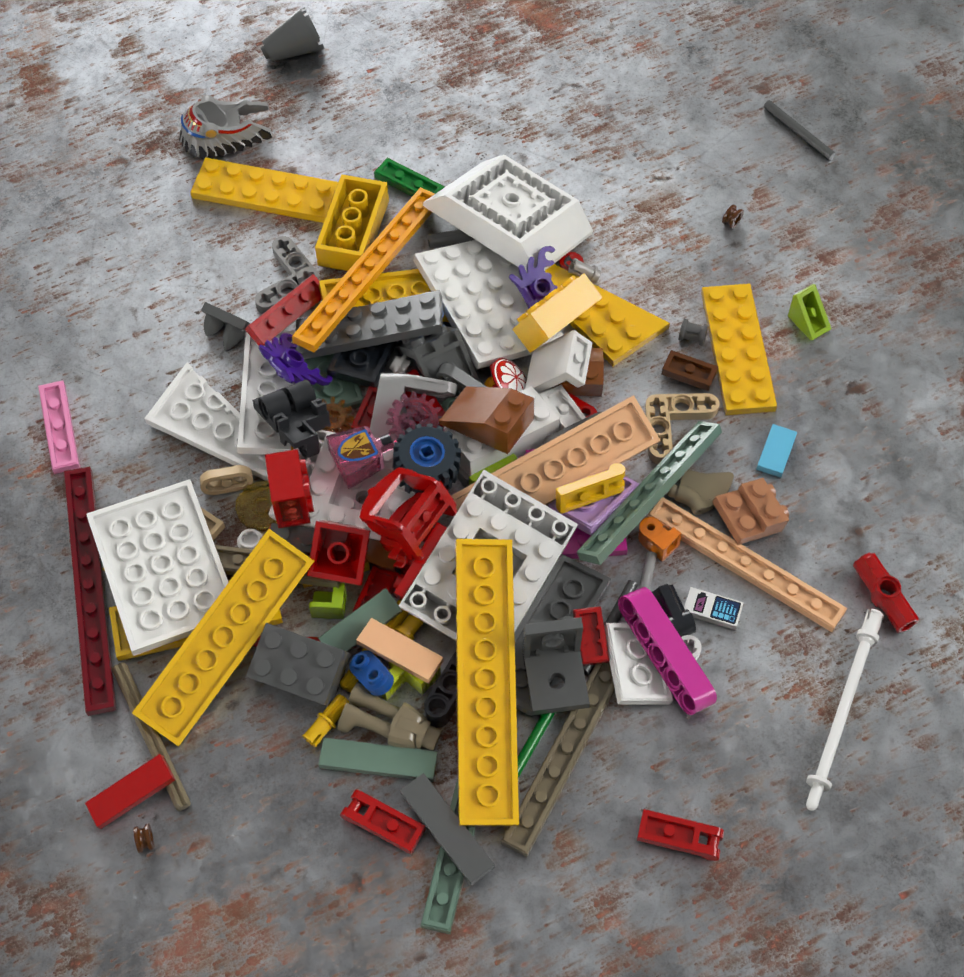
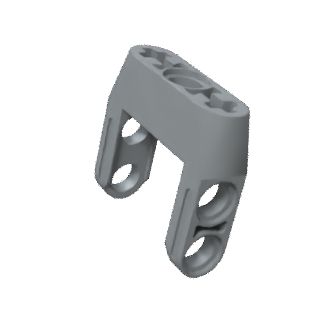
M381 373L369 431L372 441L382 443L379 437L389 434L393 443L388 445H395V442L398 440L397 434L405 392L445 398L455 396L457 385L445 380L411 374Z

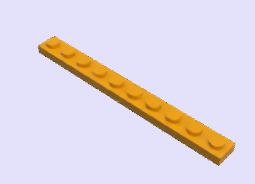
M421 187L292 335V343L315 353L433 213L423 206V202L435 193Z

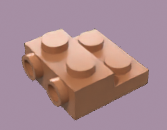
M764 478L743 483L738 490L715 496L712 502L737 545L782 532L789 521L787 507L779 504L775 498L776 490L774 486L767 484Z

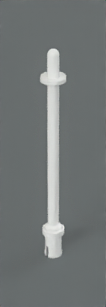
M868 609L862 628L857 631L856 638L859 641V646L816 775H808L806 783L811 786L806 802V807L810 811L817 809L822 792L831 790L832 783L827 780L870 646L876 645L879 641L878 631L884 618V614L879 610Z

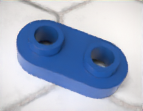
M361 651L352 658L349 666L350 671L372 695L380 696L391 689L394 682L393 675L371 651Z

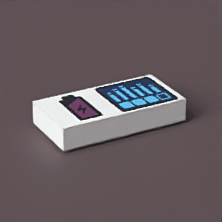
M690 587L684 609H688L693 618L736 630L744 603Z

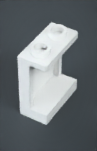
M573 330L535 349L532 352L525 389L532 386L540 395L548 391L549 388L568 381L577 388L585 385L593 342Z

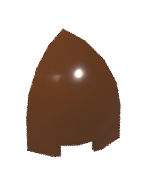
M369 538L366 556L369 564L379 569L396 572L397 567L393 565L397 560L388 558L390 552L384 549L379 540Z

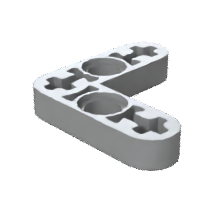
M280 236L272 243L275 258L289 276L257 293L255 303L257 310L261 314L265 313L286 296L281 293L284 288L290 287L295 289L305 281L304 279L309 278L313 274L319 280L317 270L289 237ZM283 248L288 249V255H286ZM293 261L302 262L299 267L290 266V263Z

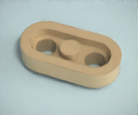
M244 465L208 470L200 476L201 491L207 495H219L245 490L253 483L252 470Z

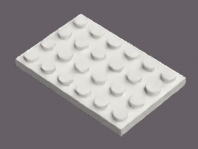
M477 240L414 255L413 261L431 292L440 290L444 314L452 328L459 329L476 369L490 366L491 363L499 358L513 360L532 355V352L530 353L512 330L519 324L516 319L528 310L520 291L509 279L510 274L520 278L519 269L516 265ZM562 331L557 332L539 347L563 336Z
M189 479L87 513L86 515L133 656L188 637L229 583L191 480Z

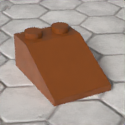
M466 386L441 417L439 424L508 454L534 420V398L512 388Z

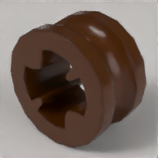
M731 205L725 212L722 223L725 225L729 224V227L734 229L740 223L744 210H737L736 205Z
M145 824L144 828L135 826L133 832L138 853H142L145 848H148L150 851L154 850V838L150 824Z

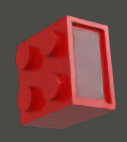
M298 449L265 454L271 502L278 528L311 523L309 513L314 512V506L310 492L311 487L306 460L300 459Z

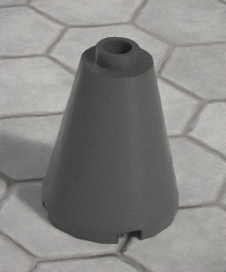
M305 7L297 11L262 41L264 46L260 48L266 60L270 58L274 62L325 49L323 44L318 45L320 37L309 14L304 16L307 13Z

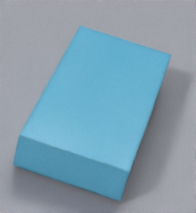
M772 424L756 470L781 478L797 432Z

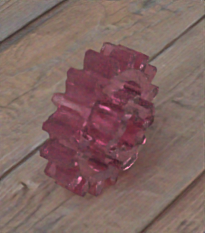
M412 392L410 398L404 393L401 395L400 401L394 400L392 403L394 408H389L387 411L391 418L386 420L387 425H392L388 432L389 435H397L394 442H397L400 434L405 435L402 429L406 430L410 427L414 430L415 421H419L422 427H426L427 424H433V428L438 427L441 416H437V414L440 412L441 407L434 408L432 406L435 399H431L428 402L425 400V393L420 398H417L416 392ZM408 406L407 413L399 415L400 410Z

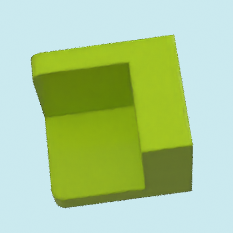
M340 583L339 588L333 587V592H314L313 602L309 604L311 618L344 619L347 599L345 583Z

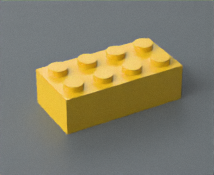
M341 174L315 246L318 266L348 271L374 242L389 203L387 182Z

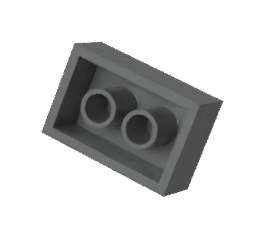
M266 623L246 677L328 706L336 697L351 654L345 650Z

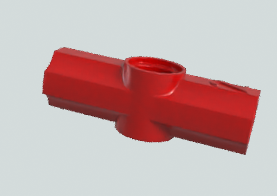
M869 552L864 554L854 562L853 567L871 592L872 603L883 610L897 633H903L919 622L920 619L901 593L899 580L889 575L875 553ZM881 590H886V591H888L891 595H887V594L883 593Z

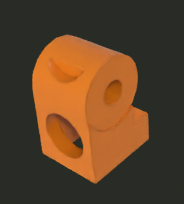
M647 517L640 522L638 539L642 546L648 551L656 553L657 558L663 562L680 545L682 533L674 527L667 531L659 519Z

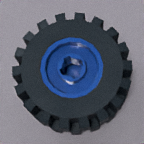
M418 424L415 425L414 430L409 427L405 430V435L400 434L397 442H395L393 471L401 467L413 470L418 474L431 476L441 481L449 491L452 488V483H456L461 461V448H458L459 442L457 439H452L453 434L450 431L443 432L444 427L439 425L437 428H433V424H427L426 427ZM404 480L399 484L400 487L405 486V492L409 494L412 491L415 494L424 492L410 487Z

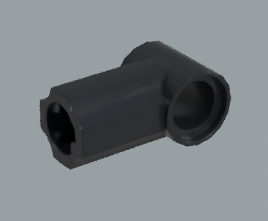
M664 584L652 591L680 637L696 633L694 618L688 609H684L673 585Z

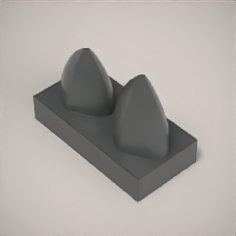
M207 302L204 303L201 309L206 314L204 332L207 337L217 333L226 324L223 333L225 351L237 345L246 334L245 328L250 324L248 321Z

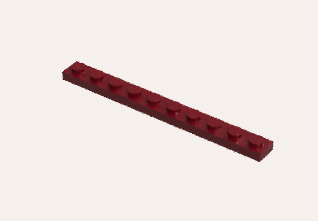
M89 466L64 471L85 712L88 716L116 711L102 560L86 515L96 511L93 471Z

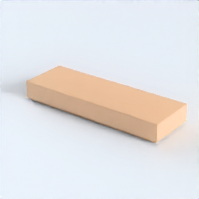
M373 618L369 620L356 639L358 645L428 684L444 661L443 657Z

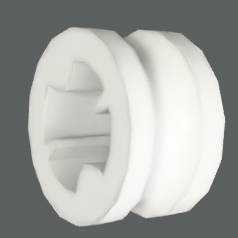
M693 635L682 636L681 638L687 647L688 645L694 647L692 655L695 660H698L702 648L701 642Z

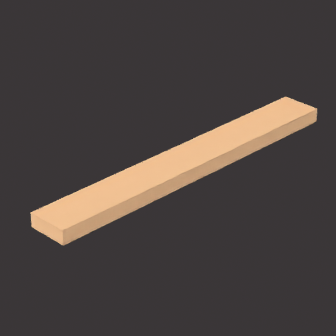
M664 497L647 515V517L659 519L667 531L672 527L676 528L682 533L681 541L830 632H833L846 613L847 608L744 545H737L734 539Z

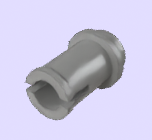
M576 258L573 259V262L571 261L568 268L569 273L579 277L585 273L594 284L601 275V271L598 270L597 266L587 265Z

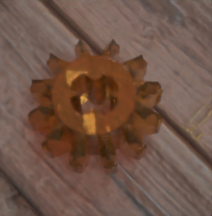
M333 396L330 398L329 404H327L326 400L322 399V403H326L329 415H332L333 418L337 417L336 423L330 420L331 426H327L322 430L343 435V430L351 432L352 427L348 424L354 421V416L349 415L352 412L351 406L343 408L345 405V400L343 399L338 404H335V397Z

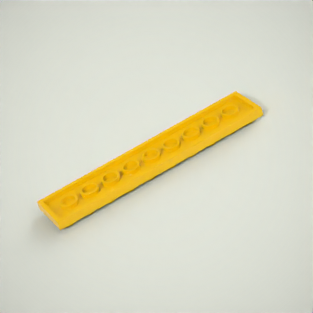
M456 539L459 826H518L519 799L512 540Z

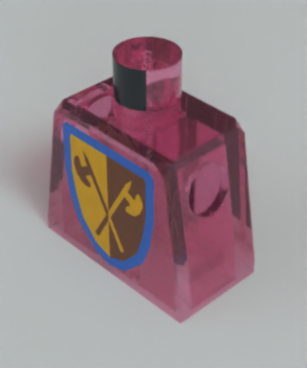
M367 426L326 436L328 450L348 489L353 488L381 471L385 467L382 453L394 449V444L389 434L375 439L370 428Z

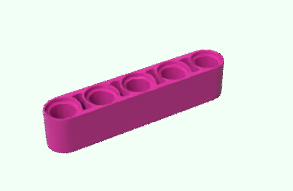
M642 587L620 597L618 607L622 616L682 710L688 715H694L715 704L717 695L712 684L653 593L648 588Z

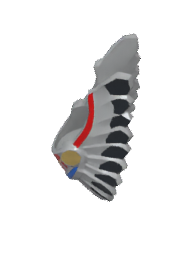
M206 95L201 101L188 107L182 114L179 140L182 142L186 153L190 152L193 158L200 157L205 159L208 157L214 159L216 156L224 157L227 153L234 154L236 151H243L245 146L253 147L254 143H262L263 139L268 140L273 137L270 128L253 123L249 119L240 124V115L264 112L269 110V106L266 102L219 101L210 95Z

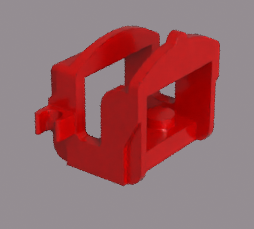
M399 467L386 475L375 487H371L368 490V496L362 505L359 517L373 532L381 535V545L387 552H390L388 558L397 560L393 566L403 568L409 560L421 561L424 558V554L418 546L441 515L455 516L458 511L454 498L451 497L441 481L431 476L418 474L413 470ZM402 480L410 487L424 491L423 493H416L406 500L389 519L375 516Z

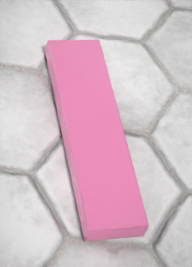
M63 380L40 385L38 388L52 470L54 474H58L66 470L80 468L66 385Z

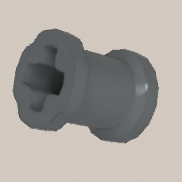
M684 318L678 340L683 341V339L698 342L700 346H703L709 325L694 324Z

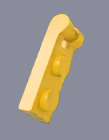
M615 463L607 471L556 488V508L559 513L563 514L623 492L625 487L623 479L625 477V466Z

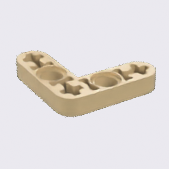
M709 393L655 394L649 396L645 404V415L652 426L662 425L665 428V432L657 433L661 440L660 442H662L664 454H659L657 450L658 444L648 449L649 459L659 464L673 449L670 420L712 419L718 413L719 399ZM677 403H685L689 409L679 411L675 405ZM694 403H696L697 410H693ZM655 404L660 408L659 416H655V408L653 406ZM704 404H709V407H711V409H706V406Z

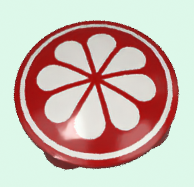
M499 358L491 363L490 370L495 383L492 386L493 388H512L519 392L525 389L527 378L514 362L505 358Z

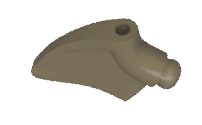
M688 469L682 476L679 486L674 484L667 492V495L689 506L694 515H701L715 508L712 503L715 496L728 493L734 475L731 472L700 473Z

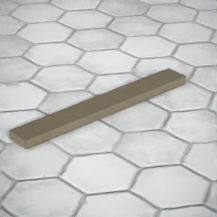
M610 662L595 665L586 682L590 702L589 708L570 711L519 806V825L509 826L501 840L502 845L525 857H528L615 692Z

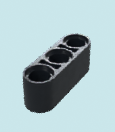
M457 651L451 657L424 703L425 717L431 721V726L435 728L445 726L457 709V689L454 691L445 689L449 684L457 685ZM435 707L444 709L441 714L430 712Z

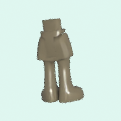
M360 681L356 683L351 691L349 703L345 704L337 730L344 733L350 732L355 726L363 727L386 737L388 745L414 749L417 746V749L424 747L434 751L442 730L431 726V721L427 720L423 714L406 702L401 707L392 705L372 695ZM357 707H365L393 719L392 723L374 717Z

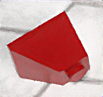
M325 520L316 521L310 558L314 562L308 569L307 576L362 585L371 530Z

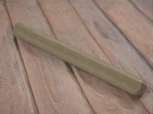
M121 662L113 666L112 671L132 713L142 700V696L126 663ZM133 715L152 758L158 754L164 756L176 779L166 786L176 810L182 811L188 808L191 802L159 733Z

